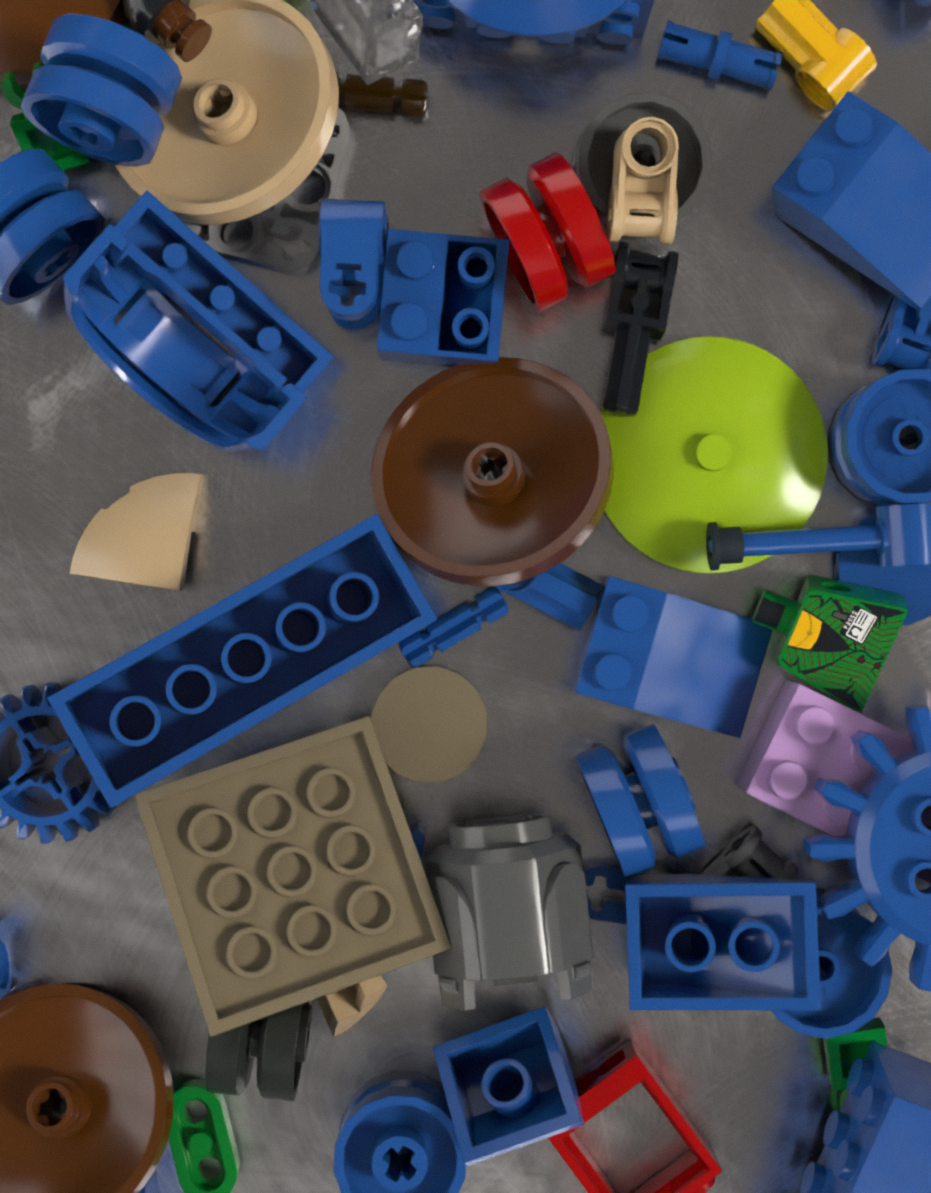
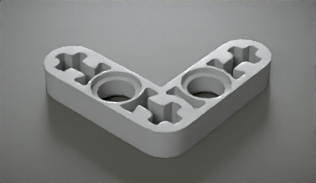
M339 107L333 130L339 134L337 138H330L322 155L324 162L333 161L332 166L328 168L318 162L310 173L319 176L325 182L323 199H336L350 145L351 131L344 112ZM290 193L274 206L273 211L267 209L247 218L253 225V235L244 246L237 248L224 244L221 238V229L224 224L209 225V240L205 242L225 259L287 275L308 273L318 264L320 259L319 220L322 198L317 203L306 205L297 202L292 193ZM185 223L201 239L203 238L205 231L201 226ZM264 224H273L269 231L273 238L290 241L294 232H300L304 244L310 247L308 253L298 252L294 261H288L287 254L283 248L266 243L267 254L265 256L259 255L258 253L265 242Z

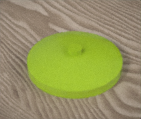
M705 336L683 339L664 345L648 353L639 410L635 416H614L604 411L603 403L599 409L606 424L614 461L612 489L604 514L624 541L645 557L663 566L691 573L712 574L735 571L757 564L772 555L746 556L743 558L742 563L720 564L719 570L711 571L706 549L708 523L716 522L718 528L741 527L742 532L802 529L814 512L820 499L827 473L828 446L824 422L819 408L806 385L790 367L768 351L753 344L726 337Z

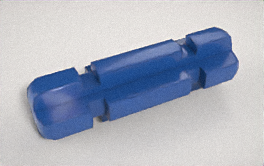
M489 587L475 595L474 602L467 604L466 601L438 617V620L426 626L427 629L423 632L417 631L398 643L400 651L408 664L412 667H418L433 658L432 653L439 649L440 652H443L481 630L480 625L488 621L491 624L506 615L509 609L500 591L496 587Z

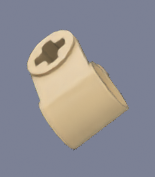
M656 117L641 118L632 123L616 141L613 152L612 186L607 211V238L609 242H619L622 236L659 238L662 245H671L673 243L678 215L676 180L679 144L678 136L673 127L663 119ZM635 135H649L657 141L660 147V158L656 166L647 167L635 161L630 148L632 138ZM630 213L653 214L654 217L632 216Z

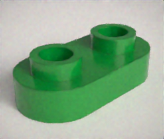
M192 1079L185 1081L174 1090L173 1119L168 1139L181 1188L185 1193H230L240 1172V1158L223 1094L209 1093L206 1090L205 1080ZM193 1100L202 1102L206 1106L207 1113L203 1116L193 1115L188 1109V1102ZM207 1157L214 1158L220 1163L221 1170L209 1172L204 1169L201 1160Z

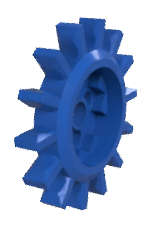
M917 703L905 706L906 726L911 736L913 750L893 759L883 742L870 733L859 729L850 737L857 754L868 762L875 773L865 784L861 792L852 790L839 780L818 778L814 790L829 804L851 811L847 834L843 836L818 834L804 838L803 852L811 858L824 862L848 859L853 879L841 886L829 889L817 899V906L822 914L828 919L844 916L865 903L877 914L872 925L860 936L853 952L869 966L873 967L885 956L895 939L900 934H903L915 941L914 952L909 964V980L918 989L931 992V886L924 890H919L915 886L916 874L922 869H931V827H925L921 821L922 811L931 805V711L928 706Z

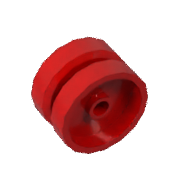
M557 152L528 166L526 184L530 198L521 185L507 177L479 191L480 202L494 238L509 240L507 265L524 296L538 313L566 300L568 282L565 270L574 281L585 288H589L614 275L616 271L614 256L598 214L573 168Z

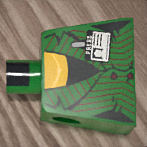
M808 575L797 601L764 589L755 609L752 622L782 634L776 649V663L780 667L850 709L862 714L908 613L905 596L897 592L816 575Z

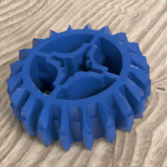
M59 682L47 683L43 690V695L36 685L33 684L22 688L21 700L13 694L5 695L0 699L3 713L0 712V809L2 810L0 813V828H5L16 819L18 820L16 828L17 838L25 840L31 836L37 827L38 838L42 844L52 842L55 839L57 830L65 841H71L78 837L79 825L88 832H91L100 825L96 812L109 816L117 809V806L110 808L93 777L86 794L83 793L80 786L84 782L77 771L80 754L70 738L61 740L54 737L47 727L40 728L33 718L35 715L58 717L47 698L62 690ZM17 733L20 738L16 741V744L22 753V763L20 768L11 776L8 755L12 739ZM70 748L68 753L59 758L60 762L53 767V771L49 773L44 771L31 777L34 771L42 767L41 763L47 759V754L52 752L56 754ZM32 786H39L46 789L54 800L61 798L67 808L53 809L40 806L26 798L22 792Z

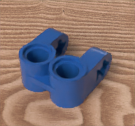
M322 198L319 220L320 294L336 325L347 333L355 335L366 333L373 329L380 319L386 243L389 229V216L386 215L385 201ZM349 286H360L361 294L354 297L353 306H343V302L350 301L351 298Z

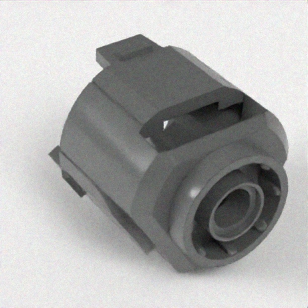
M551 815L499 816L448 825L449 844L435 847L424 861L425 874L451 945V949L433 956L434 973L438 974L442 1006L462 1011L476 1009L474 981L493 980L494 986L538 982V975L555 972L557 973L561 1000H574L592 991L591 958L594 956L581 845L568 834L553 833Z

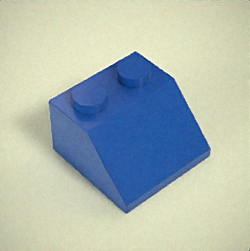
M546 1006L433 1046L463 1163L466 1167L584 1125L574 1075L559 1029Z

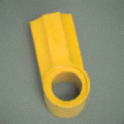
M774 0L757 19L754 26L778 52H782V56L796 70L795 77L802 91L815 105L823 110H833L848 91L852 92L876 69V58L865 41L849 29L842 28L838 30L810 0Z

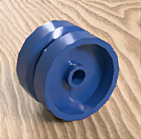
M65 14L54 18L40 55L44 66L34 69L21 104L27 119L47 136L65 147L90 158L123 166L137 167L150 164L164 130L160 116L169 113L182 81L178 65L162 48L143 35L118 23L83 14Z
M27 149L0 162V300L7 305L23 303L60 281L104 229V216L80 190L68 191L69 177L43 149Z
M898 370L855 390L838 408L829 430V458L839 481L857 498L877 506L931 502L930 370ZM901 430L906 434L901 442L907 444L908 449L904 448L899 441Z
M653 723L624 736L623 749L632 772L624 776L613 751L603 744L575 755L590 797L626 880L652 870L655 867L656 853L647 831L649 828L655 827L665 850L676 859L705 848L702 831L694 812L695 804L677 761L674 757H671L662 736Z
M816 889V898L818 899L827 891ZM817 906L821 1011H772L780 1022L799 1034L824 1039L851 1034L872 1020L888 997L893 971L889 951L873 967L869 966L853 952L860 936L872 925V922L860 914L856 908L844 916L828 919L820 912Z
M393 1070L371 1078L352 1095L341 1118L339 1133L335 1143L334 1174L341 1193H459L465 1180L466 1165L463 1163L441 1081L420 1071Z

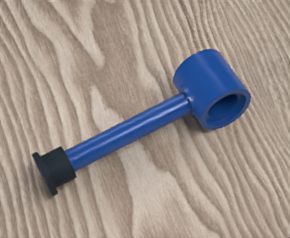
M931 503L876 507L877 520L875 525L742 532L741 527L718 528L716 522H709L706 531L709 568L713 571L719 570L720 564L742 563L743 558L746 556L876 549L879 554V567L931 564Z

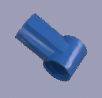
M559 563L544 573L517 584H505L494 587L580 631L592 612L604 585Z

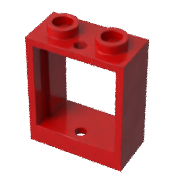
M631 1038L575 1079L584 1123L641 1082L690 1148L688 1152L632 1193H706L714 1185L716 1176L723 1172L714 1150ZM577 1128L548 1138L588 1193H618L573 1131Z

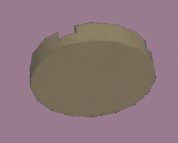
M440 665L413 667L396 675L380 691L371 713V722L386 764L397 775L418 783L444 782L464 773L479 757L487 737V710L478 690L461 673Z

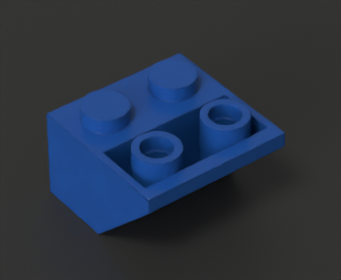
M388 229L377 352L380 359L384 361L438 366L498 363L509 240Z

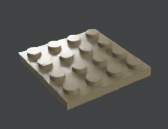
M370 716L134 795L210 1037L451 949Z

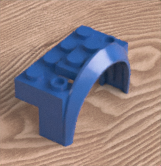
M407 0L409 18L419 19V23L426 27L446 29L453 27L454 22L465 23V27L476 28L478 34L490 38H507L517 35L538 37L542 41L557 44L572 42L575 37L586 38L587 34L597 35L599 41L608 44H627L633 38L642 39L654 0Z
M148 190L144 192L114 227L109 224L62 277L68 317L92 351L113 373L153 408L193 436L222 450L232 452L264 450L308 399L304 395L305 391L334 358L332 354ZM138 290H146L115 326V316ZM160 293L170 297L176 304H178L184 311H186L192 318H194L200 325H202L208 332H210L216 339H218L224 346H226L233 353L235 358L229 355L226 351H224L221 347H219L216 343L209 339L204 333H202L197 327H195ZM240 371V380L218 406H210Z

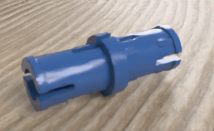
M668 20L657 59H665L707 71L706 78L718 81L721 75L771 91L778 73L776 68L781 63L782 52H773L731 40L732 33L721 30L717 36L675 24L674 21Z

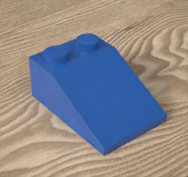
M848 91L772 186L775 216L921 312L931 299V152L897 121Z
M603 576L601 584L604 586L592 613L571 689L575 693L622 707L741 738L772 630L753 623L751 618L613 576Z
M639 874L627 879L625 894L629 1010L821 1011L815 881L700 874Z

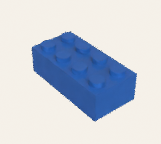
M872 1041L864 1059H856L850 1069L847 1079L848 1095L840 1112L834 1110L827 1120L823 1135L825 1146L817 1163L810 1162L806 1167L801 1181L800 1193H931V1063Z

